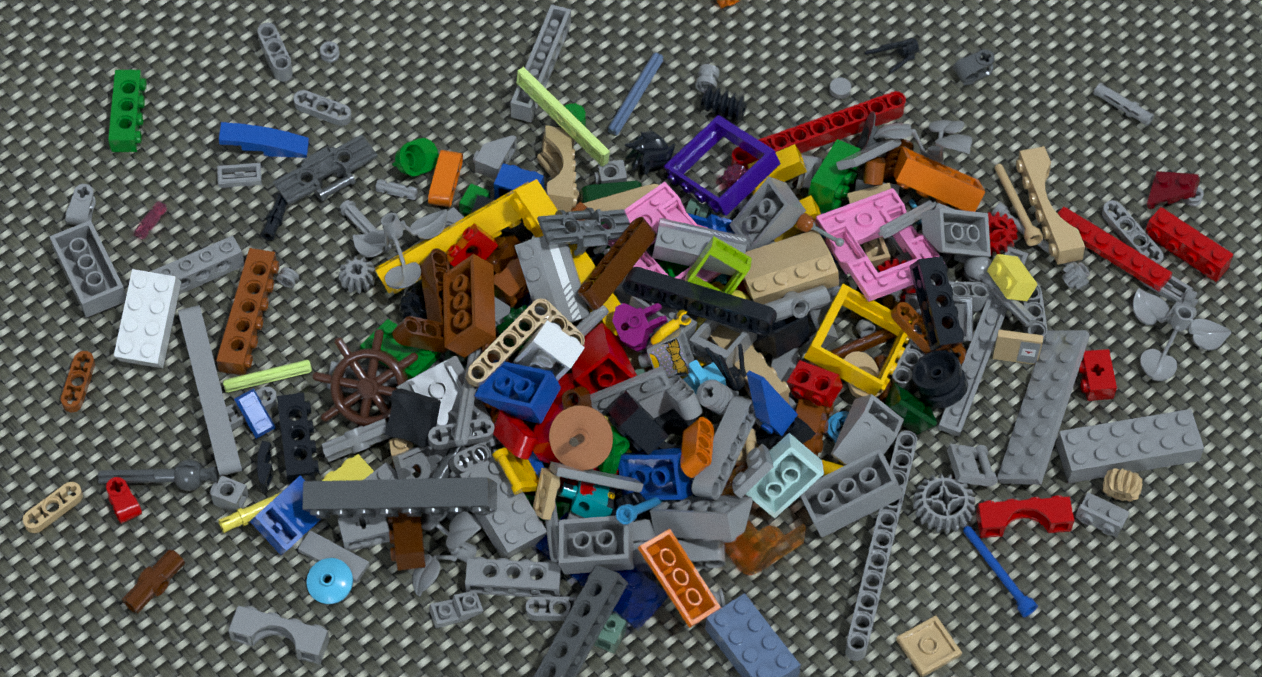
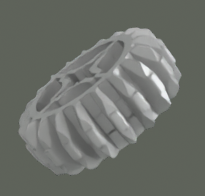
M941 473L938 479L932 475L930 480L924 479L922 481V485L917 487V493L914 494L913 500L915 502L913 503V508L916 510L915 515L916 517H921V525L928 523V530L935 527L937 534L941 529H944L946 534H948L950 528L957 532L959 526L964 528L966 523L971 521L972 514L975 511V497H972V489H967V483L960 484L957 480H953L951 474L948 475V478H944ZM939 492L938 495L927 498L932 493ZM961 509L958 513L949 516L950 512Z

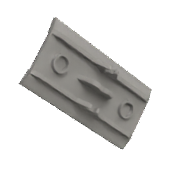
M454 356L396 388H403L441 400L436 426L457 423L465 370L457 356ZM475 398L471 420L487 418L493 421L483 402ZM480 427V430L483 431V434H486L487 430L485 429V427ZM448 432L449 440H451V432ZM435 435L438 442H441L442 438L439 435ZM476 444L465 445L464 447L467 449ZM494 445L490 448V451L501 449V446ZM449 448L442 450L434 449V452L444 457ZM476 449L475 457L483 461V452ZM467 458L457 463L460 466L466 464L469 460ZM451 472L448 478H459L460 475Z

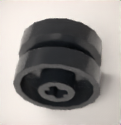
M936 350L927 353L916 362L912 370L915 386L919 390L922 400L928 406L946 408L960 401L967 393L969 384L966 374L958 358L952 352Z

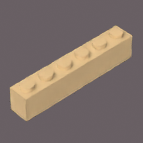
M720 324L707 341L727 350L739 337L740 333ZM752 344L744 353L746 372L750 370L764 377L789 404L790 389L787 383L778 378L775 369L766 364L763 355L760 352L757 353ZM739 360L733 367L740 369ZM746 376L744 377L746 384L743 388L751 397L748 379Z

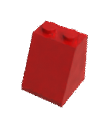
M601 323L584 336L585 342L583 347L585 348L573 364L572 370L574 380L585 387L590 394L637 376L618 337L604 323Z

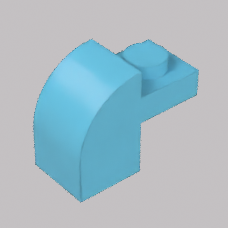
M697 360L688 364L690 373L683 380L694 390L695 395L700 384L710 379L717 380L726 386V380L714 362L704 368L700 366Z

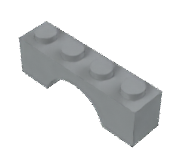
M238 606L228 630L232 641L254 646L259 640L267 636H284L295 645L298 659L319 665L322 662L330 640L328 630L323 626L317 624L307 625L295 618L285 619L273 612H268L267 614L258 611V609L252 606Z

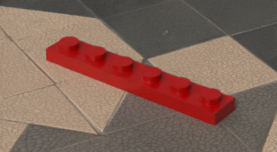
M1065 206L1057 213L1068 224L1079 230L1085 247L1158 292L1171 279V271Z

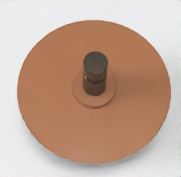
M582 405L569 407L557 415L550 428L549 439L552 451L556 458L566 466L579 470H590L602 464L611 452L613 445L611 426L607 419L594 408Z

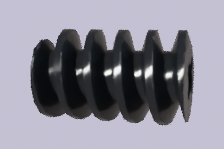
M710 84L703 95L700 109L704 106L705 111L709 112L712 109L714 114L720 112L722 117L728 114L730 120L736 117V121L740 123L746 113L748 102L744 103L743 95L739 100H736V93L730 98L729 90H726L722 95L720 87L714 92L713 85Z

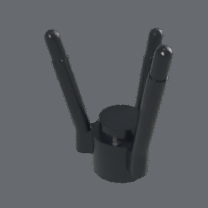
M911 37L903 41L888 43L878 48L866 50L864 54L867 55L897 48L899 54L906 58L888 71L889 74H892L907 62L915 59L914 54L919 52V45L917 40Z
M738 344L740 369L737 367L728 368L722 355L718 356L719 363L710 348H705L712 362L715 363L724 376L727 386L734 391L743 388L746 384L744 377L747 376V372L745 370L742 344Z

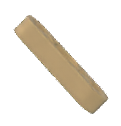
M75 482L65 483L27 511L23 516L26 530L30 533H38L77 505L83 498L79 484ZM71 491L75 492L76 495L72 497V495H68L67 493ZM51 503L59 504V508L55 512L47 511V506ZM31 519L38 520V523H37V524H34L33 522L31 523L30 520H31Z

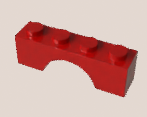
M1056 495L1042 499L1031 497L1027 500L1008 499L1002 502L988 500L978 503L976 511L980 538L1003 537L1006 527L1011 522L1022 518L1039 522L1048 533L1071 532L1074 524L1070 496L1062 497Z

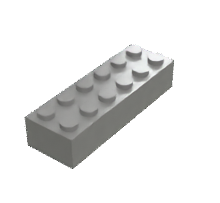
M1191 409L1059 431L1056 442L1068 483L1103 478L1107 471L1114 468L1138 472L1197 462L1200 460L1204 450Z

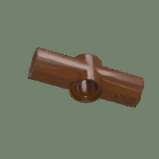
M169 549L153 567L149 566L143 570L138 578V583L122 598V602L130 611L138 614L154 596L158 597L164 593L169 585V580L184 566V559L176 551Z

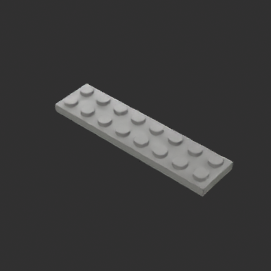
M1087 330L1047 331L1046 339L1042 344L1039 359L1036 361L997 477L1000 484H1042L1090 337Z

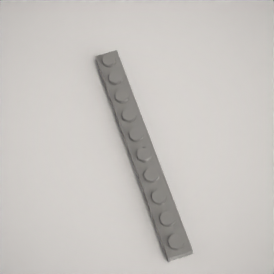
M1007 247L1008 252H1005V255L1017 256L1025 265L1028 253ZM991 291L961 366L969 384L967 393L960 401L945 408L938 430L959 437L996 342L998 330L1001 329L1008 310Z

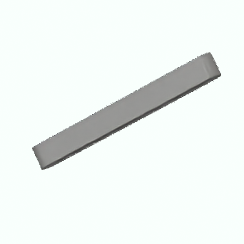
M200 305L178 310L219 476L240 472L242 468Z

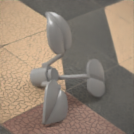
M938 120L930 123L929 130L939 132V136L935 140L937 146L929 147L927 152H925L916 130L911 129L909 124L892 123L885 125L874 136L876 140L878 138L901 139L913 135L922 155L941 164H944V148L970 154L972 138L968 135L954 134L949 135L947 138L943 137L944 133L953 134L961 131L964 128L963 121Z
M445 209L419 218L413 222L410 228L404 220L400 222L396 213H388L381 219L383 230L353 235L355 248L364 257H374L381 254L384 247H387L391 239H393L402 266L390 269L386 273L385 282L387 286L394 289L409 287L420 278L421 268L416 262L406 265L398 239L402 237L404 229L413 236L418 234L420 239H429L439 235L445 228L448 212Z
M1140 288L1135 293L1133 311L1139 321L1146 325H1154L1157 321L1164 323L1172 318L1171 325L1174 331L1163 353L1156 349H1148L1143 352L1140 358V365L1143 371L1153 380L1165 381L1175 374L1177 362L1173 357L1166 354L1178 331L1185 330L1188 327L1189 334H1193V342L1205 350L1217 349L1231 334L1229 329L1206 319L1193 320V311L1187 306H1179L1176 311L1172 310L1171 314L1168 315L1169 307L1164 300Z
M463 511L457 514L450 524L449 531L440 524V521L446 517L447 512H444V516H430L428 513H422V528L430 531L436 526L448 536L446 546L451 555H435L434 557L429 554L425 555L426 567L416 568L413 572V588L417 596L421 597V594L436 580L440 571L439 559L455 562L458 558L467 563V558L473 559L476 556V547L466 541L479 531L481 527L468 512Z

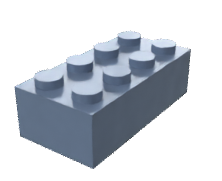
M745 593L706 617L705 630L741 677H799L801 665Z

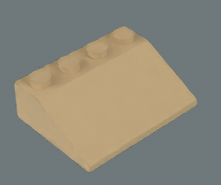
M815 230L745 252L746 255L752 258L751 268L742 281L751 301L766 304L783 298L790 291L800 293L822 285L827 289L839 285V274L833 257L820 233Z

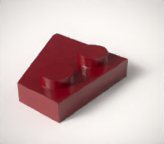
M1157 171L1147 201L1148 209H1154L1155 204L1167 201L1168 204H1171L1180 199L1195 197L1200 182L1199 174Z

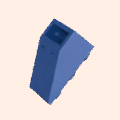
M301 476L250 520L252 525L280 555L284 554L321 520L316 518V516H311L310 512L303 510V481L305 480Z

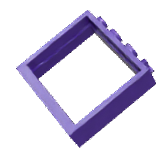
M717 115L664 168L669 175L667 178L672 184L680 185L687 194L692 193L699 202L707 203L714 212L717 213L719 211L727 216L781 163L772 148ZM722 137H725L759 160L719 198L685 176L684 173Z

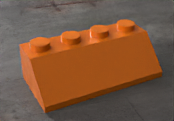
M903 146L901 147L893 174L899 186L905 189H909V187L916 189V193L926 198L932 196L936 198V202L945 206L950 204L955 207V210L976 211L985 194V190L978 179Z
M671 529L637 547L689 628L721 608Z

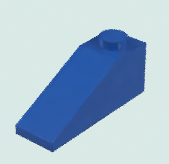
M749 370L747 372V379L755 416L762 423L761 428L769 434L775 432L782 436L798 414L764 377Z

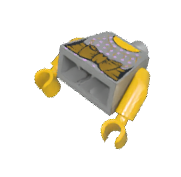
M680 310L676 314V320L672 319L651 337V341L647 346V353L639 355V363L642 368L652 366L655 369L663 366L668 378L680 376L684 379L688 376V373H690L688 364L695 359L683 327L679 328L681 324L689 325L691 323L690 317L681 321V317L687 311ZM699 359L697 360L700 366L707 364Z

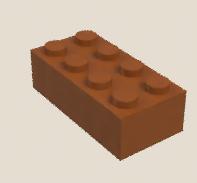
M473 254L443 274L444 346L464 358L496 337L493 264Z

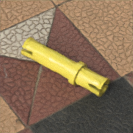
M281 492L244 509L239 508L236 510L237 512L218 519L223 533L241 525H248V522Z

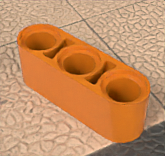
M447 150L440 151L429 190L428 204L451 207L462 167L463 153Z
M705 417L698 418L683 432L680 464L683 472L691 478L696 477L712 462L714 427Z

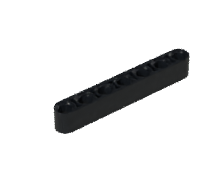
M633 267L622 285L624 292L630 296L656 304L659 303L679 311L685 310L689 314L758 335H768L777 318V312L770 306L641 267Z

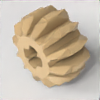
M1114 468L1107 471L1105 475L1103 492L1115 500L1131 502L1138 499L1141 494L1142 478L1137 473H1132L1131 470Z

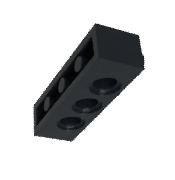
M942 256L918 259L909 267L930 350L955 348L964 342V332L960 327L958 309L954 304L952 296L953 289L947 277V266Z
M304 392L277 396L288 484L290 485L299 476L305 481H316L315 474L319 473L318 460H313V454L317 453L315 440L310 438V434L314 433L313 420H308L307 415L312 414L310 400L305 401ZM296 417H299V418H300L299 420H296V421L292 420L293 418H296ZM297 437L303 438L301 440H294ZM299 457H305L304 460H297Z

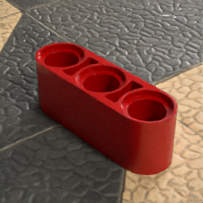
M500 410L494 423V436L513 455L528 460L538 437L521 419Z

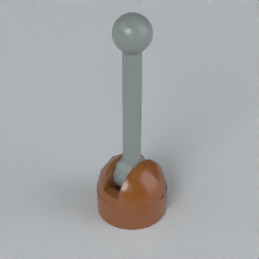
M803 213L799 217L796 224L799 230L803 232L815 230L834 241L837 246H843L844 240L842 238H836L816 227L815 219L809 214Z

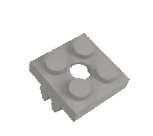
M416 446L392 458L398 479H429V477L432 478L444 457L438 453L435 454L434 449L430 446ZM415 464L418 465L421 470V473L418 478H415L412 475L413 473H415V469L412 468Z

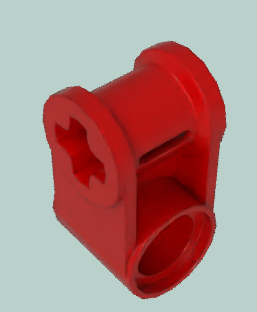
M120 477L111 478L106 484L108 499L120 524L142 515L139 503L131 493L126 481Z

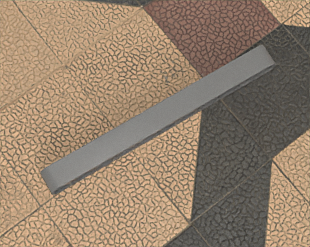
M902 431L898 434L890 464L897 482L901 484L900 488L904 495L917 445V437L911 431ZM903 443H907V444H909L910 446L906 447V446H903L902 444H903ZM897 463H903L905 466H899ZM904 497L894 501L893 503L896 505L891 506L888 504L880 508L846 643V656L853 661L862 660L867 653ZM882 522H889L891 525L886 526ZM877 542H884L887 545L881 546ZM873 562H879V563L882 564V565H881V566H875V565H873L872 563H873ZM873 582L877 586L871 587L867 583ZM862 603H869L872 607H865ZM863 623V624H865L867 627H866V628H860V627L857 626V624ZM853 644H858V645H860L862 648H861V649H855V648H853L851 645H853Z

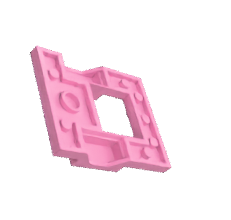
M663 182L624 209L630 223L638 217H644L656 234L660 218L704 227L697 225L686 213L680 197L666 182ZM606 223L602 225L605 229H609ZM618 239L608 240V245L612 247ZM647 251L644 252L633 266L668 275ZM691 266L675 278L685 281V275ZM700 269L696 276L709 283L722 273Z
M893 188L816 216L815 222L820 229L836 238L844 240L843 246L839 247L834 241L826 237L825 244L845 274L852 276L868 302L914 285L909 266L918 259L940 256L923 234L917 233L914 227L910 225L892 236L904 253L908 252L913 260L882 272H877L860 247V244L879 238L878 233L881 226L906 213L904 203Z

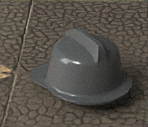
M874 111L868 115L861 136L855 147L861 150L885 140V138H878L876 140L874 138L879 130L875 126L876 114Z

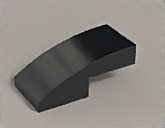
M262 440L258 453L257 471L261 491L263 494H267L274 476L272 464H269L273 451L271 442Z

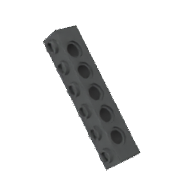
M599 565L595 566L533 677L577 676L628 584L619 573Z

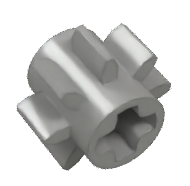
M1072 262L1063 268L1066 273L1062 275V278L1068 287L1074 288L1076 286L1077 289H1080L1089 283L1087 277L1090 276V272L1083 263L1079 262L1076 265L1075 262Z

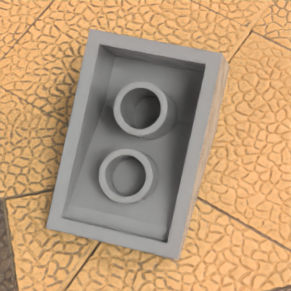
M768 177L730 223V227L736 235L747 237L746 250L750 251L765 246L792 228L806 210L786 182Z

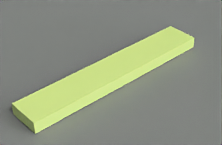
M524 67L519 69L516 83L600 166H605L609 161L610 151Z

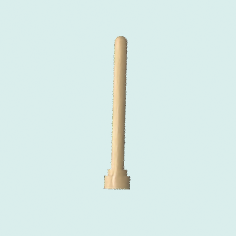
M997 164L995 171L1025 229L1024 239L1027 245L1035 246L1043 240V235L1039 228L1032 225L1003 165Z

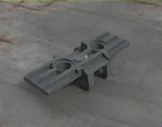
M361 134L337 148H329L327 146L301 160V167L273 181V184L288 205L313 192L323 202L327 196L348 185L356 184L351 172L377 158L378 154ZM343 155L350 157V160L347 162H340L338 159ZM334 173L337 178L344 176L341 180L321 189V186H323L322 179ZM308 175L311 181L303 182L301 178Z
M586 208L582 211L570 212L558 210L555 215L539 216L537 218L547 244H577V249L574 251L575 256L583 255L586 249L592 246H597L594 248L595 254L602 253L608 245V240L618 239L630 224L624 209L609 211L597 209L594 211L593 208ZM601 222H605L609 229H605Z

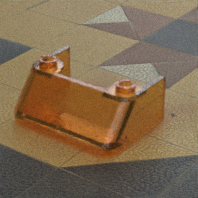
M747 462L732 470L721 496H736L732 483L737 474L748 469ZM748 519L745 532L739 535L735 541L724 543V548L744 574L755 575L804 543L806 526L802 524L784 535L775 526H767L758 531Z

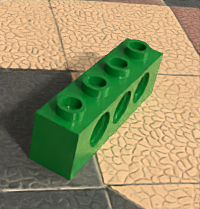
M115 70L108 138L111 152H137L138 144L142 142V133L139 131V126H143L141 108H145V97L142 96V93L146 91V78H142L141 70Z

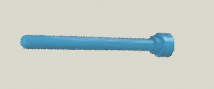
M654 497L635 506L625 504L617 509V520L622 524H629L635 521L638 514L656 507L665 500H659L657 497Z

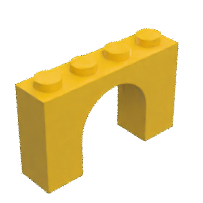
M795 144L776 152L781 164L752 191L753 195L768 177L785 182L807 172L802 154ZM757 161L748 164V168L750 169ZM808 196L799 200L806 210L805 213L812 216L816 221V216L821 215L813 197ZM795 224L792 228L775 238L774 241L778 242L790 238L803 231L799 230Z

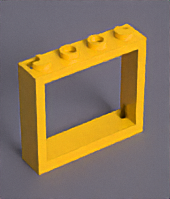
M842 284L804 358L825 370L839 374L841 379L868 394L876 396L879 390H885L890 381L887 378L888 374L892 375L898 365L895 359L899 360L905 350L902 345L903 343L907 344L910 337L892 319V310L874 300L868 302L863 294ZM842 305L897 335L877 378L821 347Z

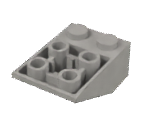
M873 394L856 398L831 455L843 465H847L879 448L884 455L896 439L904 419Z

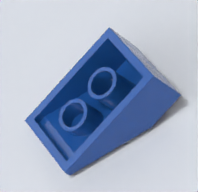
M504 362L484 384L479 386L474 396L476 399L521 420L541 424L561 386L552 371Z
M682 448L654 450L650 455L645 451L621 455L618 466L619 475L635 478L643 483L642 492L640 493L646 500L657 497L659 500H683L693 495L691 489L693 480H690L689 476L683 472L680 464ZM621 489V490H622V496L628 494L629 492H631V493L634 492V491H629V490Z

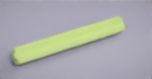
M303 360L223 380V385L226 392H232L310 373L312 368L309 360Z

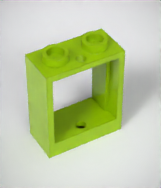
M713 236L685 275V281L732 295L750 270L752 258ZM710 255L736 269L722 291L696 276Z

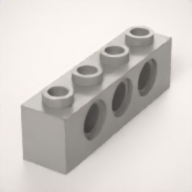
M232 235L157 268L152 273L176 276L181 281L180 295L243 267L244 259L242 251Z
M484 557L467 558L466 592L476 591L480 595L517 597L560 596L561 567L559 563H552L551 561L533 562L528 559L510 561L506 558H498L497 560H490ZM488 573L495 574L494 577H486L485 575ZM511 574H516L519 577L511 579L508 576H510ZM536 575L542 577L540 580L532 579Z

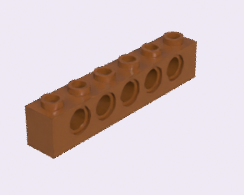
M249 248L216 360L219 372L245 375L247 368L252 366L253 355L251 353L253 349L257 348V332L262 330L264 321L262 317L263 311L268 309L269 298L267 297L274 288L273 276L279 271V261L276 260L275 252Z

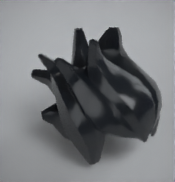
M640 131L641 135L635 138L636 141L625 143L626 147L632 149L625 159L628 160L636 157L631 165L633 170H636L641 165L639 175H642L643 172L646 175L651 168L664 167L672 159L676 144L673 143L668 147L665 140L653 131Z

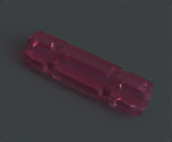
M157 201L154 204V209H151L141 221L142 225L139 224L135 229L137 237L141 239L146 238L149 234L148 230L151 231L161 218L160 215L162 216L166 212L167 208L164 203Z

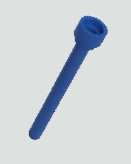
M965 526L963 529L964 534L1017 601L1016 605L1018 606L1017 610L1023 617L1031 615L1038 608L1036 602L1032 598L1023 595L970 526Z

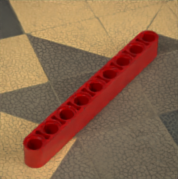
M890 92L761 138L759 141L772 148L775 153L794 144L800 153H804L835 142L837 139L840 140L862 132L866 119L872 111L876 114L875 126L899 119L904 114L906 98L901 92ZM737 147L732 152L731 168L737 174H745L749 170L748 164L759 159L742 148Z

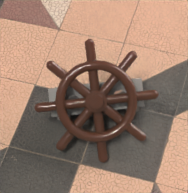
M380 329L375 331L372 348L360 349L355 352L350 351L342 338H336L334 343L344 358L331 361L329 374L314 372L312 375L313 380L327 383V388L331 390L332 400L335 405L321 415V420L327 422L341 413L349 421L358 424V427H365L384 418L389 421L391 407L389 408L387 404L391 401L392 391L397 390L392 385L395 383L399 386L408 381L405 368L417 361L418 355L411 353L401 361H398L393 355L381 350L384 333ZM370 358L369 366L361 365L357 360ZM379 361L385 363L389 369L378 368ZM351 374L354 375L357 378V380L349 379L348 377ZM346 392L352 393L351 395H349V396L346 397V398H344V396H343V395H346ZM363 399L360 413L350 407L358 400ZM372 400L382 414L369 416Z

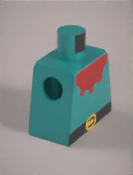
M579 480L576 486L564 482L560 495L572 499L571 511L584 518L610 516L613 510L616 488Z

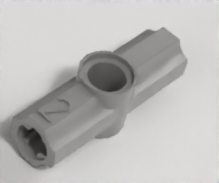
M822 285L800 293L790 291L783 298L764 305L772 307L777 312L775 320L777 322L792 316L802 318L810 310L828 305L830 295L827 288Z
M384 418L365 427L360 426L345 432L344 435L326 441L322 444L325 457L330 462L350 453L355 454L371 447L370 445L388 439L390 436L384 435L388 421Z

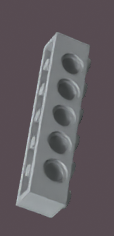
M552 4L525 66V69L545 88L571 26V9ZM518 85L511 100V117L531 123L538 104Z

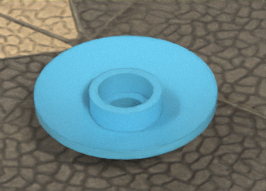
M336 558L320 560L313 565L307 576V588L310 595L322 604H335L342 601L350 593L353 585V575L350 568L343 561ZM326 576L332 577L329 583L324 582Z

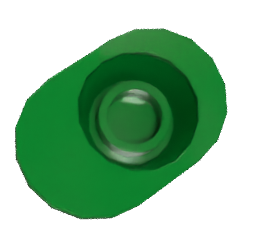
M419 138L407 142L397 150L395 162L392 163V166L397 167L400 172L410 176L424 174L434 169L437 165L438 150L435 144L427 138Z

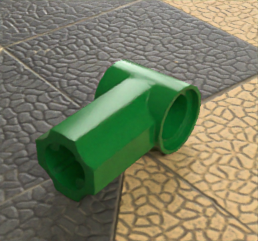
M611 426L613 433L612 449L606 460L598 466V469L601 472L615 474L617 473L621 455L628 450L630 443L616 427Z

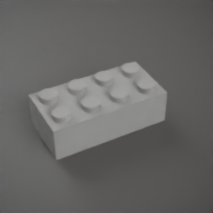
M91 220L49 236L56 257L86 318L125 302L126 294L124 287Z
M879 448L819 478L800 496L815 527L823 538L904 497V494Z
M491 458L460 474L459 478L488 477L497 483V511H490V515L474 514L501 558L509 559L543 540L547 530L524 493L521 492L514 495L511 490L512 485L498 461L496 462L494 458Z

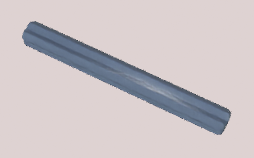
M653 53L608 126L610 134L616 136L620 133L662 64L663 56L661 54Z

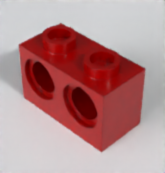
M800 360L787 380L790 392L794 397L798 399L804 398L817 406L823 405L829 408L843 387L839 374Z

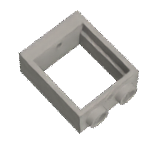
M707 319L689 339V345L693 357L707 364L713 363L705 351V348L709 347L719 363L718 356L722 355L728 368H731L739 360L738 344H742L743 353H745L757 339V334ZM720 324L740 333L739 337L727 350L707 341Z

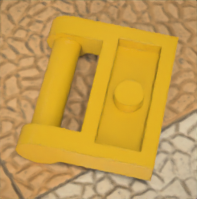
M501 448L492 454L494 460L499 462L511 483V490L514 495L521 492L537 491L539 477L529 460L513 455L507 448Z

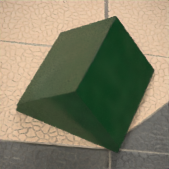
M892 384L885 405L904 419L902 423L904 427L918 435L937 424L930 406L898 384Z

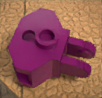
M625 303L616 306L612 321L625 346L637 352L645 349L653 329L667 322L665 315L648 321V316L662 309L659 303L645 309L641 307L636 309Z

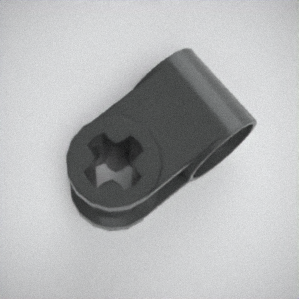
M980 50L956 61L953 65V70L963 85H970L992 74V64L995 56L989 50Z

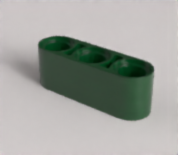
M625 181L587 185L580 189L581 203L642 187V184L639 181Z

